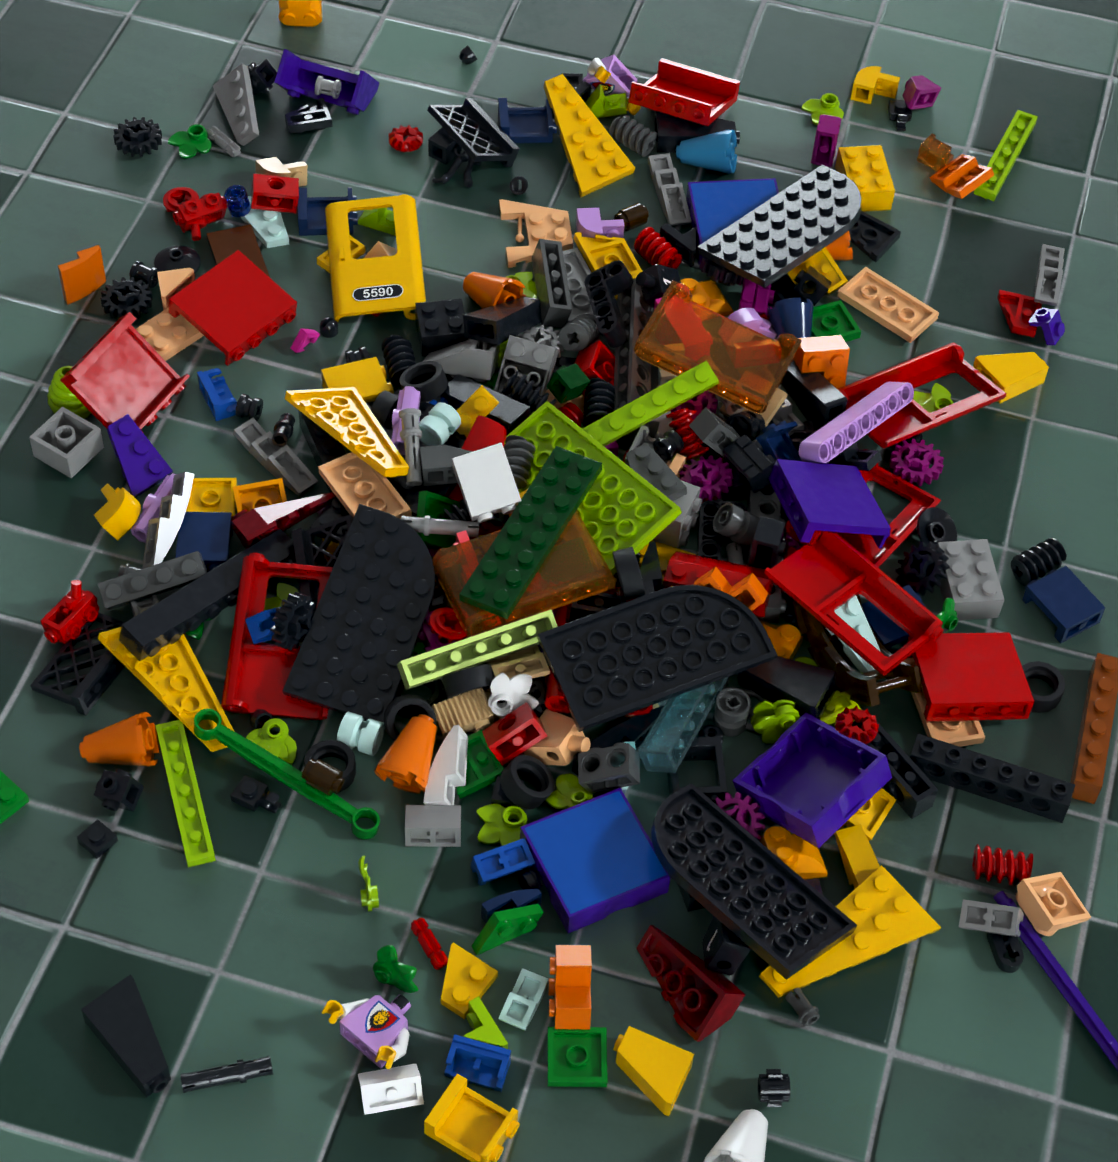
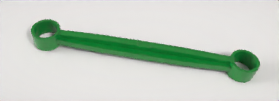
M203 709L195 715L194 733L198 738L207 741L218 740L281 783L351 823L352 833L357 838L367 840L377 834L380 817L374 809L368 807L357 809L335 793L328 796L306 784V780L301 777V771L222 725L221 716L217 711ZM202 720H212L217 726L213 729L205 730L199 727L198 723ZM360 818H369L375 823V826L371 829H362L356 824V821Z

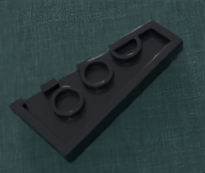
M861 210L858 221L849 230L850 241L873 261L877 262L900 238L901 231Z

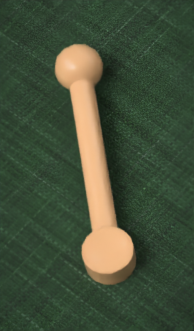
M518 217V234L515 237L519 243L524 241L522 217Z

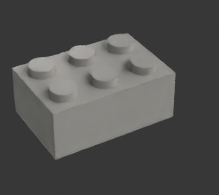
M988 540L938 542L937 545L948 556L949 559L946 563L950 566L949 569L944 570L947 578L940 579L942 584L940 590L943 601L946 598L954 599V610L957 612L958 620L999 618L1005 599Z

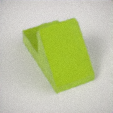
M601 84L598 85L585 102L597 118L627 114L628 99L626 93L605 96Z
M387 208L364 210L358 219L359 225L396 236L394 213L391 210H387Z
M478 996L469 1001L466 1017L473 1031L465 1034L463 1037L508 1049V1042L480 997Z

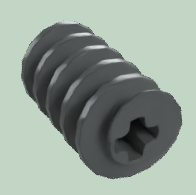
M627 115L622 119L621 117H616L609 128V134L613 139L629 147L630 150L636 151L637 154L643 157L650 154L657 140L656 132H651L647 127L644 128V125L641 123L637 124L636 120H631Z
M581 314L560 330L559 342L566 351H581L599 338L601 333L597 328L594 315Z
M509 435L506 437L504 451L517 489H524L527 487V479H529L530 475L528 471L531 470V462H533V454L536 448L521 436Z

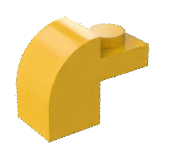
M879 66L863 68L856 75L850 100L871 104L874 94L895 99L900 77L881 73L882 67Z
M107 483L101 489V492L108 502L94 516L108 533L116 540H119L137 521L141 505L124 487L114 489Z

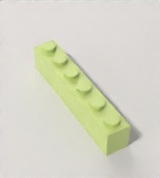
M548 610L402 660L397 664L405 689L408 690L443 678L454 672L540 644L537 639L539 633L558 626L552 610Z

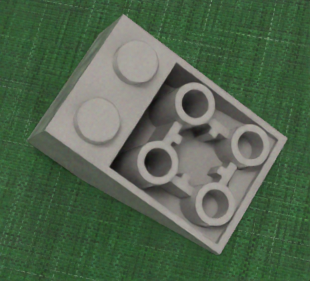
M510 335L494 391L502 394L506 382L519 370L517 377L519 378L526 374L525 383L527 384L533 380L534 385L532 389L535 390L540 386L542 388L540 396L544 395L547 390L546 386L551 379L559 350L555 347Z
M469 339L428 353L423 362H438L442 365L444 373L449 374L452 378L460 374L465 377H471L472 380L477 382H486L491 379L498 368L500 344Z

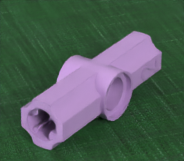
M405 386L403 390L399 391L397 409H393L392 414L393 433L391 441L401 455H405L404 441L400 437L402 421L398 413L400 410L407 408L419 409L421 399L420 391L411 386Z
M176 474L167 475L155 494L150 493L146 497L142 513L131 528V534L138 541L146 543L149 520L159 517L161 498L171 495L173 478Z

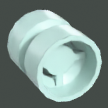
M437 403L429 411V415L419 422L420 430H422L420 441L426 446L443 445L449 436L460 427L461 418L459 413L449 404Z
M348 711L339 726L337 741L343 742L351 749L357 747L359 752L374 756L378 752L383 739L384 722L371 718L364 721L363 716Z

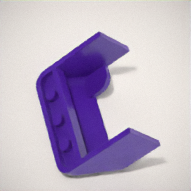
M287 49L283 51L274 82L287 90V95L299 98L300 95L317 100L324 98L325 102L345 107L347 112L359 115V112L366 110L379 87V82L365 71L360 70V74L356 75L300 59ZM318 76H323L327 80L335 81L337 79L341 81V91L338 99H333L332 96L325 94H315V83Z

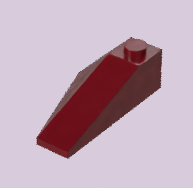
M333 492L258 507L250 511L245 509L234 516L235 520L232 521V528L244 548L247 549L279 529L285 531L325 508L328 502L335 498Z
M654 925L649 926L636 948L651 976L656 977L663 990L661 994L664 1000L669 1001L672 1006L676 1022L697 1042L702 1041L729 1021L745 997V994L721 973L705 968L703 960Z

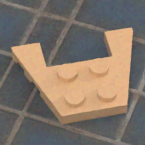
M503 199L499 200L501 220H514L522 217L525 221L528 246L506 247L508 268L516 267V263L522 261L526 263L532 262V255L539 239L560 241L563 251L573 249L568 211Z

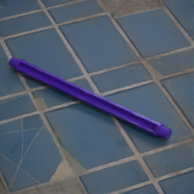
M1004 891L998 892L993 897L999 905L1017 907L1012 898H1008ZM1024 916L1023 922L1019 924L1020 939L1118 1071V1042Z

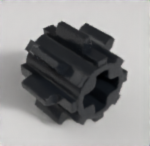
M766 1069V1074H759V1102H766L767 1107H782V1102H789L790 1078L788 1074H782L781 1069Z

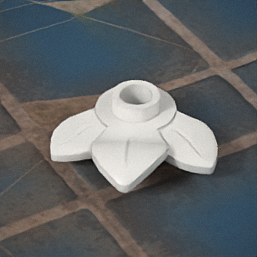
M504 673L495 676L490 685L492 694L488 699V706L492 712L498 716H506L526 702H528L532 709L536 708L539 701L528 694L532 685V676L518 674L510 679ZM505 700L504 703H499L497 701Z

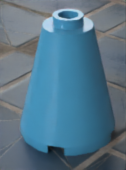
M728 129L681 141L680 145L676 147V157L683 164L727 174L734 173L737 164V154H735L737 138L735 130Z

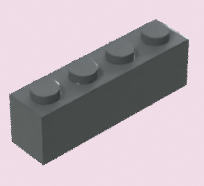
M539 239L532 255V264L537 297L541 303V324L549 327L563 328L571 314L572 305L562 243L560 241Z
M196 551L100 582L98 586L105 608L113 610L128 605L132 601L137 602L152 595H159L186 586L206 574L207 570L201 553Z

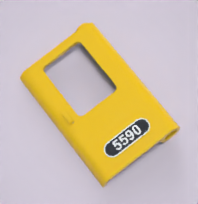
M402 194L399 196L341 201L328 204L325 208L334 320L338 322L342 317L404 311V316L407 319L416 320L415 313H410V311L415 309V303L426 302L415 199L407 194ZM392 207L397 254L353 259L351 256L348 213L350 211Z

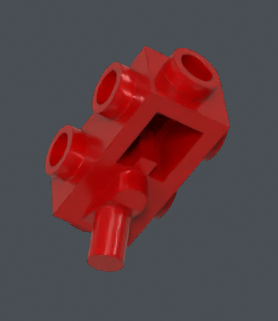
M219 192L203 195L195 201H185L178 206L176 212H173L174 222L181 227L183 232L191 230L192 240L198 241L201 239L200 229L206 227L209 223L224 219L227 202Z
M80 580L71 581V591L40 620L45 631L44 636L51 643L55 644L57 641L66 644L70 639H76L81 633V628L88 621L93 622L98 616L99 606L97 604V597L91 591L82 590V582Z

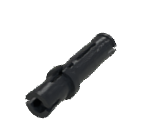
M267 1056L248 1061L239 1059L237 1063L182 1073L183 1093L238 1081L242 1084L247 1083L248 1079L273 1075L271 1058Z

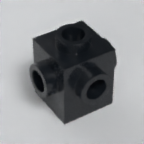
M265 59L258 64L252 62L248 65L253 95L260 92L265 94L272 89L277 72L269 61Z
M116 769V772L104 770L101 779L97 782L94 796L102 801V806L106 809L117 811L120 808L134 812L144 786L124 770Z

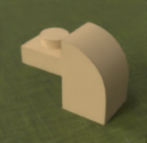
M277 157L256 160L255 174L299 178V187L306 186L308 165L304 161L283 165Z

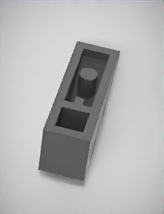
M448 445L420 447L423 486L458 483L453 470L452 458L472 451Z

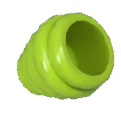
M73 366L61 367L54 373L48 388V405L54 414L61 407H64L85 419L91 412L60 381Z

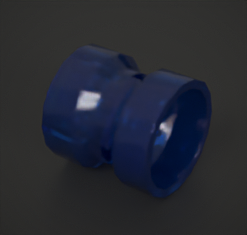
M240 185L227 188L224 197L228 204L229 213L234 217L247 215L251 210L249 199H247L246 189Z

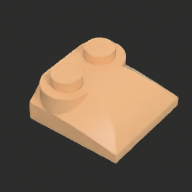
M1061 872L1026 878L1017 885L1016 900L1018 905L1024 911L1035 931L1041 935L1052 936L1059 929L1088 921L1091 918Z

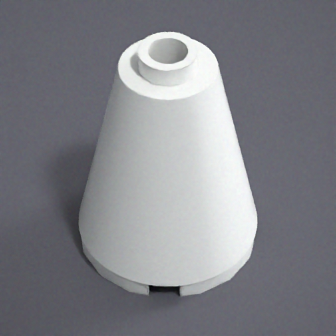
M743 1110L706 1155L703 1162H764L768 1131L767 1119L758 1110Z

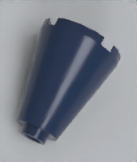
M788 298L775 302V307L772 309L770 306L767 308V316L773 330L777 334L776 338L782 343L781 350L786 361L793 360L796 338L811 337L814 307L810 299H807L806 303L801 302V298Z

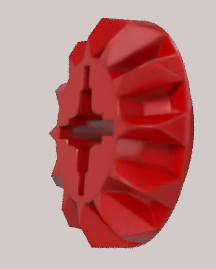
M400 125L399 129L393 128L392 132L389 133V144L397 151L411 152L422 146L423 133L419 132L418 127L411 128L410 125L407 127Z
M173 188L164 195L163 205L166 207L167 212H176L180 205L178 203L184 199L185 201L198 200L199 195L191 188Z
M452 608L436 609L432 612L428 623L431 626V633L438 634L439 639L445 638L449 643L453 640L457 642L467 638L471 630L468 618Z
M856 705L853 709L846 707L842 713H838L835 729L842 735L868 744L875 739L878 733L879 724L876 722V715H871L868 712V708L861 710ZM855 720L857 723L862 722V727L852 726L853 721Z

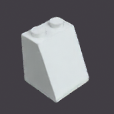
M502 442L452 458L453 470L472 521L478 520V523L493 519V514L503 512V515L513 513L518 503L521 502V498Z

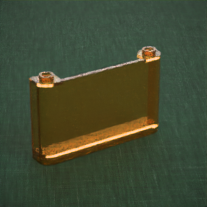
M672 280L636 341L634 348L636 355L642 360L676 376L707 360L719 380V384L708 389V391L752 412L764 413L798 352L802 340L792 334H780L777 340H773L692 302V293L689 287Z
M577 510L508 619L462 602L459 598L463 587L501 530L449 548H442L433 557L434 572L467 638L615 588V578Z

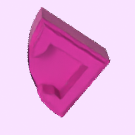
M301 328L290 349L295 353L305 351L304 347L310 342L314 344L320 334L312 329Z

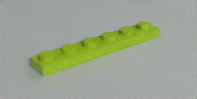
M1017 110L987 167L992 168L994 176L974 190L975 195L995 201L1032 132L1038 116Z
M706 360L584 427L583 430L605 447L719 384V380Z
M180 720L155 725L187 865L192 867L216 861L184 725Z

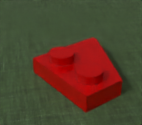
M999 289L997 299L1011 332L1035 337L1037 326H1030L1028 321L1035 311L1041 308L1042 303L1034 302V297Z

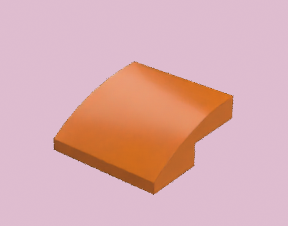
M961 154L932 175L930 179L943 191L963 199L993 177L994 172L991 167L978 165L976 157Z
M99 245L78 251V259L58 265L63 295L67 305L90 295L106 282Z

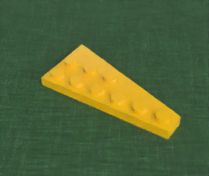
M561 74L545 81L544 90L550 108L553 109L556 126L559 127L560 138L568 162L572 166L575 182L577 181L580 198L633 174L635 166L565 76Z
M355 387L286 391V401L383 477L394 478L408 475V464Z
M121 627L99 633L98 640L194 735V717L203 709L217 711L221 716V724L234 731L184 634L175 643H169L162 647L156 655L148 656L139 661L119 641ZM202 720L198 723V726L202 729L210 730L215 728L217 724L212 720ZM198 738L211 752L227 748V746L216 739L207 741Z
M881 865L835 906L857 925L855 931L850 936L787 980L771 966H768L759 977L780 998L787 995L790 991L794 992L793 989L795 988L801 989L815 981L830 977L839 971L885 954L894 948L911 943L927 934L935 933L941 927Z

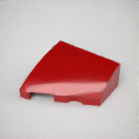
M478 415L461 449L473 452L501 442L504 448L506 429L498 422Z

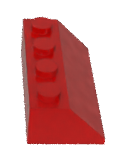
M678 551L670 558L663 580L664 589L671 586L693 585L698 578L714 567L719 569L731 586H734L753 573L766 589L768 595L764 603L752 612L756 616L765 617L774 583L764 574L765 569Z

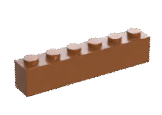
M1097 653L1091 667L1070 783L1075 784L1072 798L1095 804L1103 785L1118 694L1117 657Z

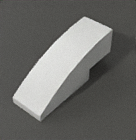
M459 725L452 727L434 758L429 772L428 783L425 787L423 802L425 805H454L455 787L466 786L468 736Z

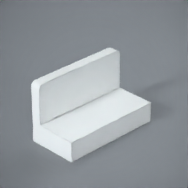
M417 1064L358 1074L364 1115L424 1104L421 1077Z

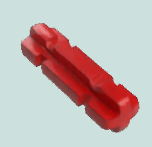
M418 918L411 923V929L414 935L418 937L417 940L427 957L431 959L430 962L434 969L439 970L447 966L448 958L444 951H441L442 947L431 929H428L429 925L426 920Z

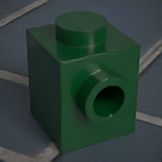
M575 363L568 367L564 365L557 369L546 387L562 404L581 396L590 380Z

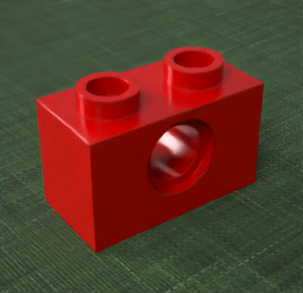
M253 173L251 209L288 213L297 212L299 178Z
M528 702L482 731L488 748L502 766L548 736L540 718Z

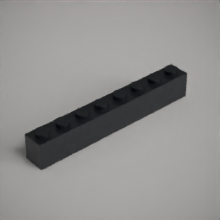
M281 529L275 531L122 624L119 641L139 661L148 656L156 655L165 645L175 643L181 635L188 631L196 630L205 620L213 619L219 615L221 610L237 604L242 564L245 556H249L250 553H260L269 562L296 564L293 540ZM271 577L268 583L273 582L277 577Z

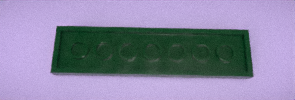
M556 446L522 497L521 502L518 503L459 594L460 601L508 619L602 471V463Z

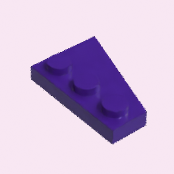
M129 414L108 426L109 438L116 457L119 459L124 480H126L130 490L129 493L133 497L140 496L163 481L167 475L173 473V470Z

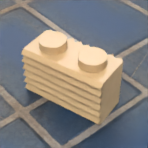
M483 688L464 692L432 705L444 739L454 725H459L467 733L472 730L477 732L485 730L491 726L490 723L495 722Z

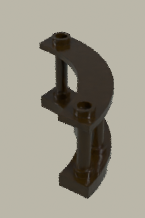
M857 594V599L861 605V598L859 594ZM792 601L801 634L806 633L811 645L808 648L809 653L818 667L836 671V689L840 693L845 691L850 695V699L856 703L875 706L880 704L879 693L896 688L916 693L923 692L921 675L916 665L902 662L885 676L881 675L876 669L865 673H859L849 666V664H853L847 655L840 656L831 643L839 640L835 634L826 633L820 621L799 603ZM873 632L881 653L890 657L892 654L883 646ZM882 678H886V679H887V680H885V681L876 683V680H879V679H882Z

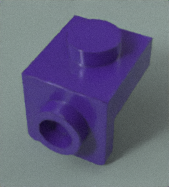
M1039 308L1028 321L1030 326L1042 327L1047 345H1056L1065 332V326L1062 323L1058 309Z

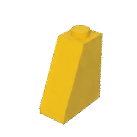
M1035 352L980 355L975 357L973 364L975 369H978L980 373L1007 393L1004 399L998 401L999 403H1003L1043 384L1049 369L1046 362Z
M629 1026L625 1035L619 1034L613 1048L617 1052L615 1063L664 1115L670 1116L692 1067L694 1054Z

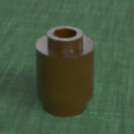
M636 203L619 210L618 214H615L614 220L623 219L624 230L630 231L646 224L649 212L644 205Z
M313 758L306 764L301 775L306 780V784L328 796H331L333 793L337 794L345 781L342 778V771L320 759L316 761Z

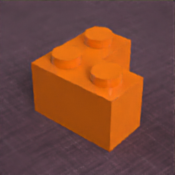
M841 335L796 338L793 360L801 373L819 372L835 388L839 389L845 386L850 348Z
M714 567L698 578L693 584L725 592L741 601L751 611L763 604L768 595L766 589L753 573L734 586H731L717 567Z
M556 945L555 957H550L549 974L554 975V978H549L548 995L554 996V999H549V1017H555V1029L590 1030L591 945Z

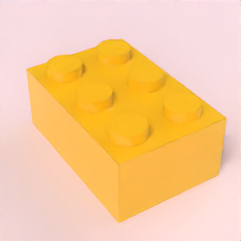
M882 146L839 147L835 169L845 174L858 187L861 194V210L863 212L891 210L895 188Z

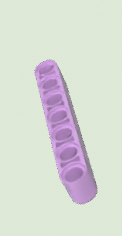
M886 382L803 440L799 446L800 459L805 462L827 463L908 405L914 395L912 384L909 382Z

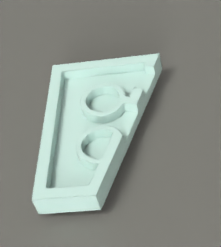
M251 196L230 200L232 209L238 211L245 223L251 224L254 234L266 248L289 245V237L281 212L251 209Z
M855 595L834 612L881 652ZM839 639L844 645L843 651L860 673L875 670Z

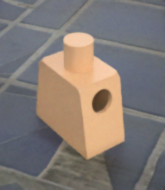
M546 709L541 715L540 720L548 736L524 751V753L540 760L544 765L566 766L570 764L577 752H587L590 749V739L585 737L583 731H578L573 718Z

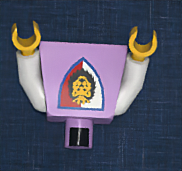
M615 55L601 60L594 58L588 66V73L583 82L591 84V89L594 91L601 84L605 96L626 93L628 99L627 111L634 116L641 107L629 103L631 83L633 81L637 82V78Z
M399 994L390 1004L380 995H375L371 999L366 998L340 1004L335 1000H329L321 1013L331 1014L328 1020L331 1024H335L338 1019H341L339 1021L340 1034L380 1069L384 1065L385 1068L391 1069L393 1062L406 1054L410 1034L408 1032V1020L403 1015L411 1008V1004L403 995Z

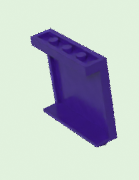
M783 459L776 460L769 476V481L800 542L810 543L815 530L872 535L878 548L883 547L890 535L891 527L857 466Z

